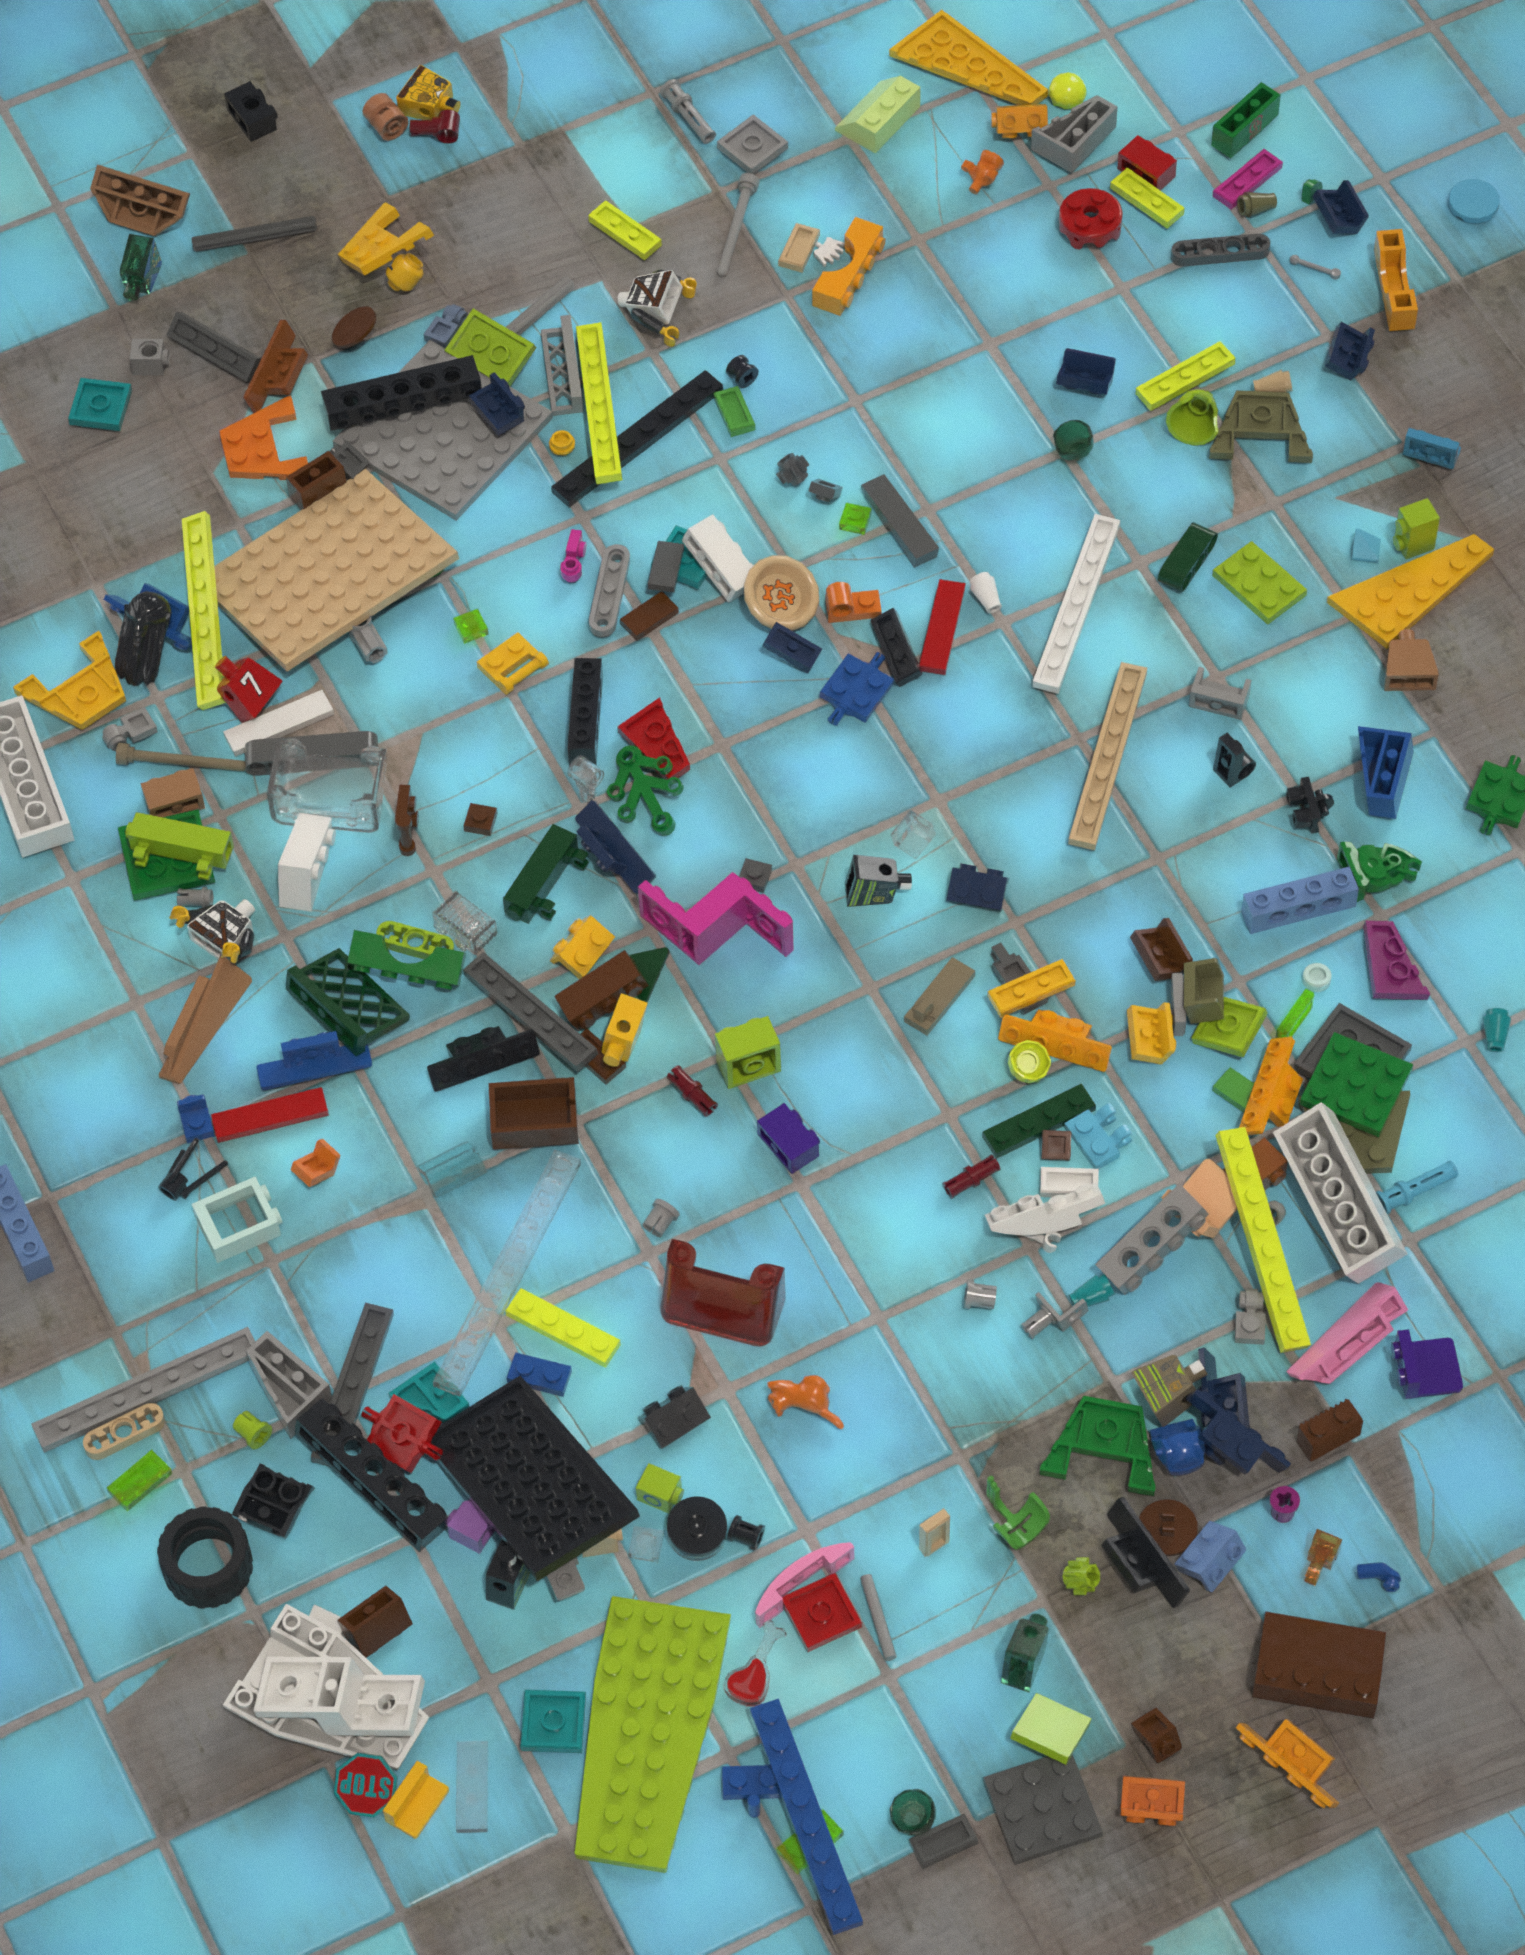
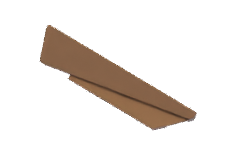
M219 957L211 979L198 976L165 1044L163 1054L168 1057L159 1072V1078L177 1084L182 1083L252 983V978L226 957Z

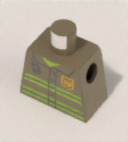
M1176 1355L1168 1356L1131 1372L1163 1427L1192 1406L1186 1398L1196 1390L1193 1383L1208 1375L1200 1360L1184 1368Z

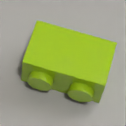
M1428 498L1399 508L1398 517L1395 521L1396 530L1395 536H1393V543L1396 550L1401 551L1405 559L1435 549L1440 517Z

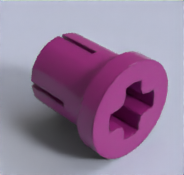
M1280 1486L1272 1491L1269 1501L1272 1517L1280 1523H1287L1292 1520L1300 1505V1497L1295 1489L1289 1486Z

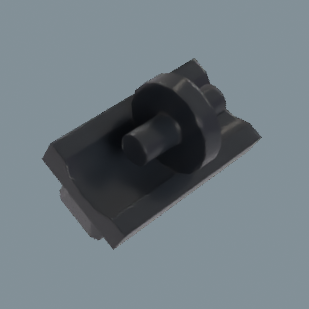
M1309 776L1301 778L1300 785L1287 788L1286 799L1289 806L1300 804L1303 806V809L1293 810L1292 818L1295 828L1309 827L1311 834L1319 832L1318 822L1321 820V816L1329 815L1328 809L1334 805L1333 796L1323 794L1321 789L1316 790L1314 795Z

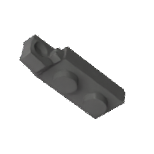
M1001 942L991 947L992 953L990 955L995 962L992 964V967L1002 984L1031 972L1020 955L1016 956L1015 953L1009 955ZM1048 998L1020 1010L1024 1015L1048 1003Z

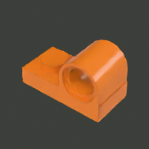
M835 582L826 588L825 603L828 623L873 619L882 614L878 590L852 592L851 586L846 582Z

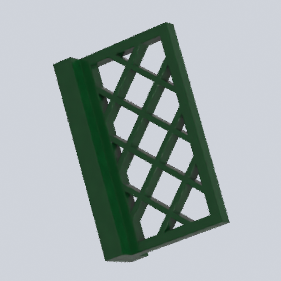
M340 948L301 969L296 965L289 968L286 976V990L330 1032L336 1031L338 1040L355 1056L365 1052L366 1044L406 1023L410 1019V1014L365 972L353 970L354 965L347 963L348 956ZM338 959L345 965V969L331 968L328 965ZM312 973L323 974V981L311 980L308 975ZM327 975L343 977V982H326ZM346 978H357L362 982V986L346 984ZM325 989L341 991L340 998L329 997L324 992ZM344 992L361 994L360 1000L345 999ZM364 994L376 995L380 999V1003L363 1001ZM342 1006L359 1008L358 1015L347 1014L342 1010ZM362 1009L379 1010L378 1017L361 1015ZM382 1011L394 1012L397 1017L394 1019L381 1018ZM360 1023L377 1026L376 1029L366 1033L360 1027Z

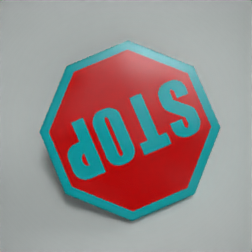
M357 1752L336 1769L334 1794L349 1814L374 1818L383 1811L396 1792L398 1776L382 1756Z

